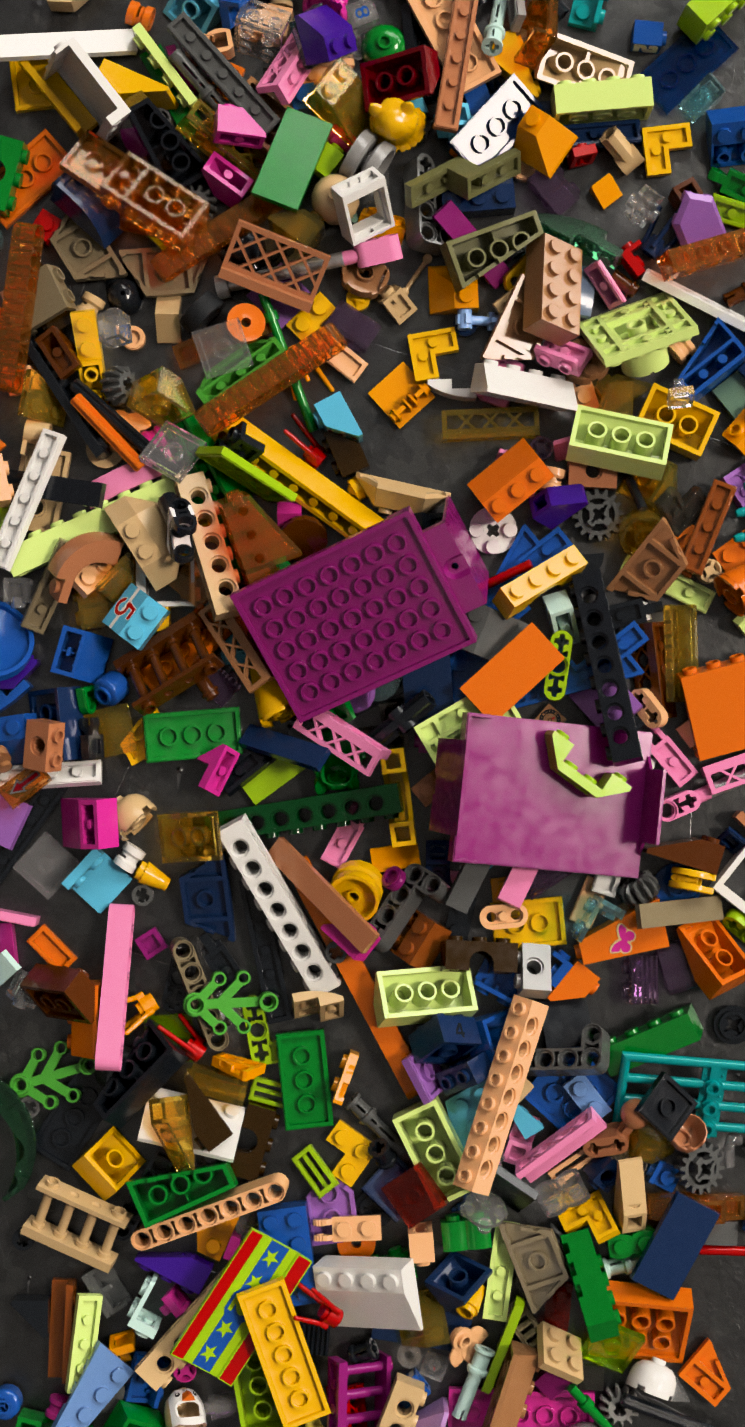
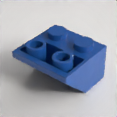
M745 106L706 111V140L710 167L718 168L745 164Z
M63 625L50 672L95 684L105 673L114 639Z

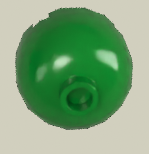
M380 24L371 28L361 43L363 63L405 50L404 34L400 29L388 24Z

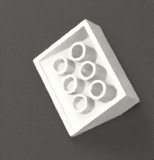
M325 1255L312 1266L316 1290L344 1312L338 1327L423 1330L413 1258Z

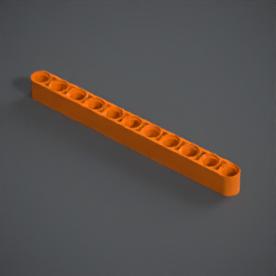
M307 855L303 856L311 864ZM295 886L327 946L333 940L320 928L323 924L332 923ZM341 947L330 948L329 952H332V958L343 955V952H340ZM347 954L344 961L336 965L409 1100L417 1096L418 1093L401 1061L411 1053V1050L398 1026L377 1028L373 1005L375 982L365 963L353 960Z

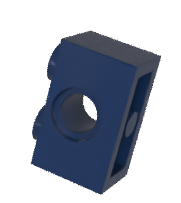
M483 1051L457 1061L435 1075L445 1096L478 1085L486 1080L491 1062L486 1052Z

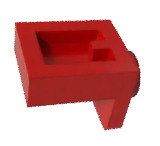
M580 143L575 145L566 155L569 169L592 164L598 153L596 144L587 145V143Z
M42 208L32 226L28 225L25 230L30 235L29 239L38 246L45 244L50 247L52 244L50 239L54 232L60 228L62 220Z
M637 240L635 243L632 241L626 243L620 248L621 253L617 259L633 281L641 278L646 271L642 259L638 255H633L642 244L640 240Z

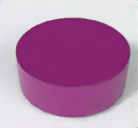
M392 866L384 872L382 885L389 891H397L403 886L406 880V873L398 866Z

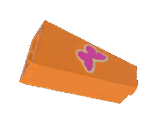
M655 896L652 901L647 903L660 902V899ZM632 908L576 937L578 944L574 945L576 959H581L583 965L666 948L670 947L666 926L637 929L635 908Z

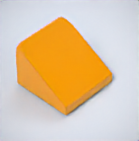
M610 173L592 185L589 190L603 210L623 196Z

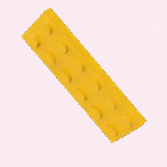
M281 1276L236 1293L283 1427H298L331 1414L299 1321L293 1319L297 1314L284 1277Z

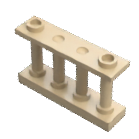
M45 1174L35 1189L44 1193L36 1216L30 1215L23 1224L20 1234L109 1273L119 1255L111 1250L119 1227L125 1230L134 1214L128 1212L123 1207L110 1204L61 1182L56 1177ZM53 1198L66 1203L58 1226L45 1220ZM75 1208L88 1213L80 1236L67 1230ZM97 1217L110 1223L102 1246L89 1240Z

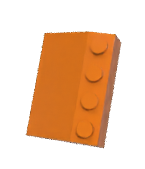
M609 1280L610 1286L606 1288L607 1291L612 1290L616 1303L612 1307L613 1310L618 1309L622 1324L618 1325L620 1335L594 1343L590 1342L588 1335L586 1354L651 1360L652 1356L670 1363L683 1364L694 1311L692 1289L681 1287L675 1299L671 1300L639 1283Z

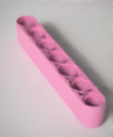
M109 904L95 1054V1070L120 1072L122 1068L135 920V905Z

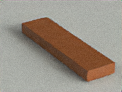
M714 479L684 552L688 565L683 571L698 577L702 576L737 487Z

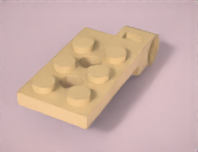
M30 419L26 420L18 471L26 470L43 428L52 430V424ZM61 451L51 474L52 476L68 478L72 459L71 452ZM41 499L40 502L43 504V510L39 514H34L28 531L34 532L41 529L44 532L51 529L50 524L60 520L63 503Z

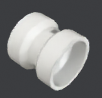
M126 841L122 846V853L116 855L113 862L123 870L133 874L137 869L136 864L138 861L143 860L146 853L133 843Z

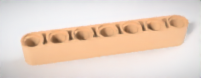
M273 1173L234 1187L150 1227L145 1228L141 1221L131 1236V1244L137 1250H148L276 1204L284 1199L289 1187V1180L283 1173ZM271 1185H278L282 1190H274ZM249 1193H256L259 1198H252ZM227 1201H233L237 1206H230ZM205 1209H211L215 1214H208ZM183 1217H189L193 1222H187ZM161 1225H167L171 1230H165ZM140 1233H145L149 1238H143Z

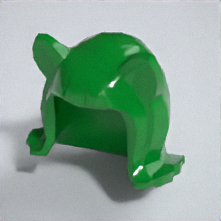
M326 728L325 731L322 730L323 740L326 742L333 740L331 729ZM348 740L340 742L344 754L352 752L351 744ZM332 753L320 772L313 771L316 777L314 788L317 795L324 794L328 789L343 790L347 788L348 790H354L359 788L358 770ZM366 753L359 754L360 762L365 760Z

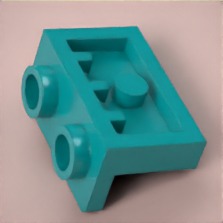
M573 0L567 26L596 32L597 25H602L606 10L602 9L603 1L608 2V0Z

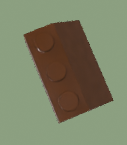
M36 963L19 985L46 1017L86 1024L94 1022L95 985L89 979V974L82 968L76 969L68 968L67 966L61 967L52 964Z

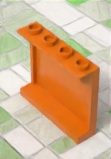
M743 653L733 654L729 656L728 660L721 662L718 659L711 660L705 663L706 666L698 668L696 666L685 667L682 669V672L676 673V677L680 680L694 739V754L699 761L745 749V655Z

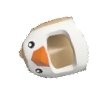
M186 1387L173 1390L165 1401L164 1420L166 1427H206L205 1409L199 1395L193 1389Z

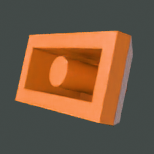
M575 958L572 961L573 967L556 988L552 986V991L547 998L550 1001L585 998L588 994L593 995L600 986L598 983L600 978Z

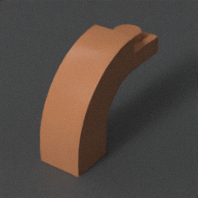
M88 532L66 542L56 552L48 566V570L54 575L49 585V594L57 602L67 604L78 573L84 567L93 563L117 565L124 542L115 534L106 532Z

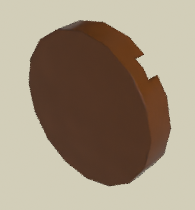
M307 515L291 518V521L281 527L279 533L280 547L283 552L290 558L298 561L326 548L328 543L326 528L323 527L318 519Z

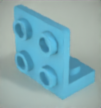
M92 849L61 884L68 890L72 888L101 914L133 878L116 865L113 859L102 849Z

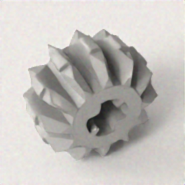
M615 1383V1390L613 1391L606 1387L605 1390L608 1395L600 1394L599 1396L602 1403L598 1404V1408L600 1411H603L602 1415L609 1419L612 1426L618 1421L619 1426L623 1427V1421L625 1420L632 1424L631 1416L636 1417L639 1413L625 1407L618 1409V1406H615V1404L620 1402L623 1393L637 1397L636 1392H629L628 1385H624L620 1390L617 1383Z

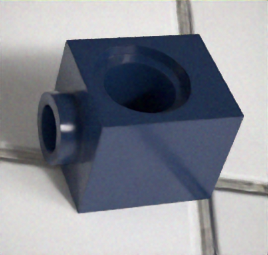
M612 1156L593 1158L583 1168V1171L589 1177L586 1181L595 1190L601 1188L608 1194L616 1184L618 1161Z

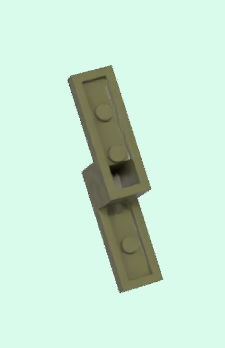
M512 148L479 166L457 156L404 183L405 205L413 209L447 190L466 200H470L520 174L521 151Z

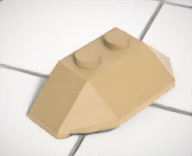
M356 472L355 476L373 508L378 509L377 513L389 516L392 512L395 513L409 505L413 513L423 512L429 514L445 504L448 495L451 496L449 492Z
M123 496L104 508L155 591L157 592L175 581L178 576L180 563L172 559L166 546L167 525L158 503Z

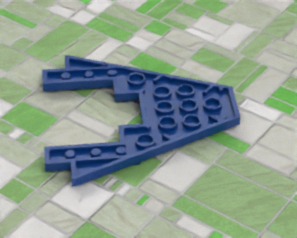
M524 524L496 575L528 559L531 560L533 568L572 546L573 543L559 526L539 541L529 527ZM526 572L488 589L487 604L484 605L499 611L492 602L499 589ZM528 605L524 610L512 617L519 620L531 611L530 606ZM634 620L616 634L626 679L645 673L631 654L649 641V638ZM606 643L603 644L600 648H598V650L603 649L606 646ZM562 647L558 649L563 656H568L567 653H563ZM461 650L454 652L450 658L454 703L466 697L459 688L488 662ZM570 658L565 696L592 689L589 676L593 675L592 666L587 667L585 659L576 665ZM562 661L553 671L556 673L563 672L566 667L565 662ZM603 663L600 665L599 671L607 673L612 665ZM549 675V680L554 679L553 687H548V691L552 693L553 697H556L557 693L562 692V689L558 688V681H564V676L554 677ZM545 677L515 704L516 709L549 700L544 694Z

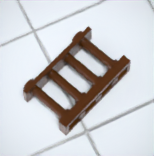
M194 611L154 635L142 651L134 648L113 661L117 671L127 678L131 677L140 697L131 705L143 716L153 713L162 704L207 676L215 674L218 669L225 666L224 662L214 653L209 655L200 636V632L205 630L207 626ZM191 638L201 660L188 667L179 646ZM171 651L180 673L168 680L159 659ZM151 664L160 686L148 693L139 671Z

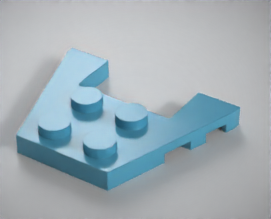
M486 1080L478 1085L461 1090L445 1100L448 1117L464 1148ZM517 1105L513 1120L526 1140L543 1130L545 1126L542 1122L536 1120L523 1106Z

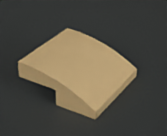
M323 991L292 993L294 1019L317 1013L320 1022L344 1017V998L341 995Z

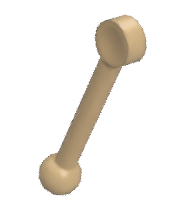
M430 254L423 256V262L407 285L402 288L407 296L409 289L424 267L432 262Z

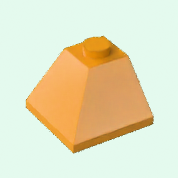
M531 105L518 124L514 148L521 151L522 162L551 179L578 139V136L549 114Z
M428 266L429 315L458 314L459 309H472V314L478 313V279L456 293L447 266Z

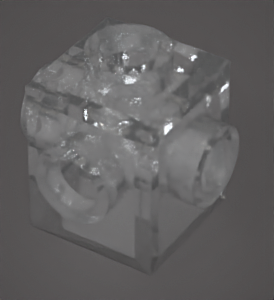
M645 184L637 194L633 192L625 203L628 208L623 215L633 225L643 229L648 222L653 224L661 213L658 208L665 197Z

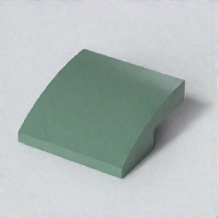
M737 371L712 390L714 397L728 411L729 416L733 420L745 408V378Z

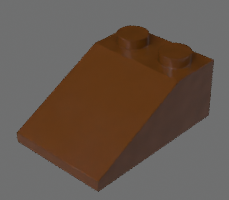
M702 834L701 839L692 837L662 842L659 845H644L642 851L717 875L725 846L719 845V839Z

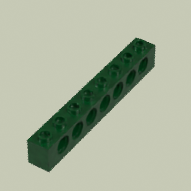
M400 782L211 812L206 814L210 843L218 842L217 831L220 826L246 813L252 825L255 816H260L263 819V827L261 829L255 828L258 835L265 834L266 839L280 836L279 832L287 830L289 835L303 833V828L312 827L313 831L327 829V824L336 823L337 827L351 825L350 820L360 819V823L375 821V816L384 815V820L398 818V813L403 812L404 807ZM373 797L382 799L383 807L381 810L372 808L371 800ZM351 800L356 801L359 805V811L356 814L350 813L347 809V804ZM327 804L332 805L335 809V814L332 818L326 817L323 812ZM303 808L311 812V818L308 822L300 818V811ZM279 812H283L287 816V823L285 825H280L276 820Z

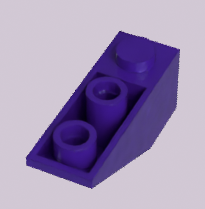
M138 1252L134 1260L141 1269L149 1272L153 1270L159 1274L162 1280L168 1283L173 1281L181 1285L180 1288L183 1291L198 1295L214 1265V1262L195 1252Z

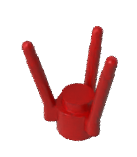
M292 413L291 417L312 445L308 448L287 429H284L283 433L305 451L302 455L305 460L300 459L316 470L327 457L323 452L325 449L308 432V429L296 414Z
M181 1013L178 1014V1017L194 1037V1040L189 1038L185 1043L161 1025L157 1026L158 1030L182 1047V1050L189 1058L187 1061L198 1062L207 1050V1047L203 1045L205 1040L198 1035Z
M299 1282L297 1287L321 1305L317 1313L320 1321L297 1315L293 1319L302 1323L319 1326L324 1330H327L329 1326L332 1328L337 1327L342 1321L343 1310L332 1304L315 1288L310 1290Z

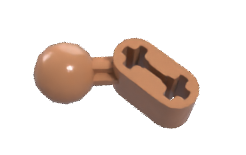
M635 1098L626 1101L620 1110L622 1121L607 1123L605 1130L583 1145V1151L587 1156L592 1158L622 1154L628 1150L632 1131L643 1129L648 1125L634 1111L641 1099Z

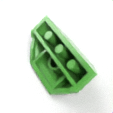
M275 336L245 344L209 369L202 380L200 388L195 393L208 410H237L277 382L287 356V351Z

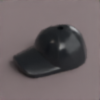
M122 264L128 276L125 278L106 279L105 285L107 301L112 312L118 316L125 317L141 310L143 306V293L126 266Z

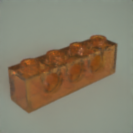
M745 228L667 250L656 259L664 282L744 259Z

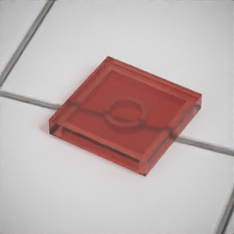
M421 1161L381 1188L409 1229L449 1203Z

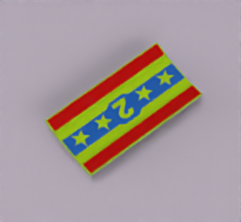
M251 1227L169 1352L170 1355L185 1360L232 1387L256 1350L236 1293L283 1276L291 1296L312 1264V1261L296 1250Z

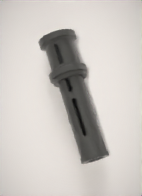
M180 48L169 56L168 59L197 90L200 101H204L214 112L213 116L218 104L230 103L229 100H225L218 92L215 84L209 83Z
M359 1092L354 1094L344 1105L346 1111L350 1110L359 1119L358 1123L360 1125H367L379 1138L387 1140L389 1148L397 1156H400L406 1150L401 1138L376 1115V1109L373 1106L370 1107L361 1098ZM379 1127H380L392 1140H390V1139L379 1129Z

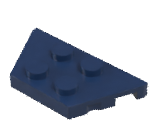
M222 851L180 875L179 883L185 924L195 928H202L213 935L214 933L228 937L229 941L234 942L237 935L226 851Z

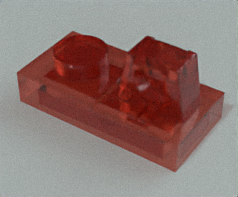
M565 1282L545 1303L543 1321L568 1332L573 1290L572 1282Z

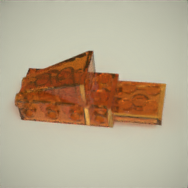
M89 129L59 163V169L99 194L100 201L106 208L114 209L120 213L121 230L158 238L171 250L175 249L182 253L186 246L188 248L191 247L197 237V232L200 229L204 230L210 221V203L129 150L125 154Z
M234 489L226 492L225 498L216 500L245 586L279 571L280 568H277L276 565L302 556L301 550L257 504L250 494Z

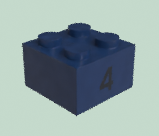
M444 1013L431 1016V1020L418 1026L416 1031L408 1036L414 1061L421 1064L453 1065L482 1044L475 1018L467 1017L463 1014L454 1016L445 1015Z

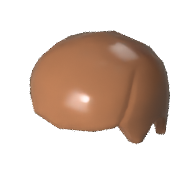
M690 1114L670 1144L680 1152L690 1153L696 1151L705 1143L708 1131L705 1122L699 1116Z

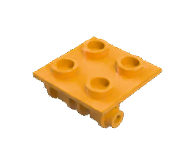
M404 361L368 392V395L399 429L435 398L426 383L415 384L414 373Z

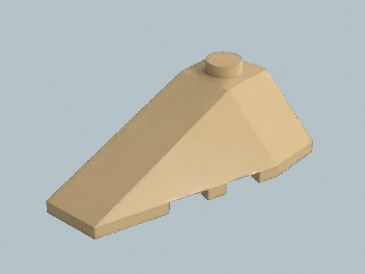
M551 30L538 34L532 56L534 78L551 85L563 80L578 83L587 78H595L596 81L606 80V78L611 76H619L620 79L630 78L635 63L629 59Z

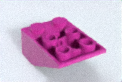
M61 798L64 847L76 849L119 847L117 798Z

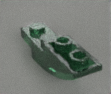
M537 213L544 233L583 250L582 254L588 255L595 260L601 259L605 267H609L614 271L620 266L624 250L606 240L607 231L576 218L557 214Z

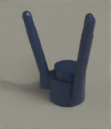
M661 205L657 207L647 232L641 240L642 246L640 250L653 260L657 257L662 258L665 252L678 242L676 236L663 247L665 242L662 238L672 226L671 221L674 214L658 235L653 234L650 237L662 210Z

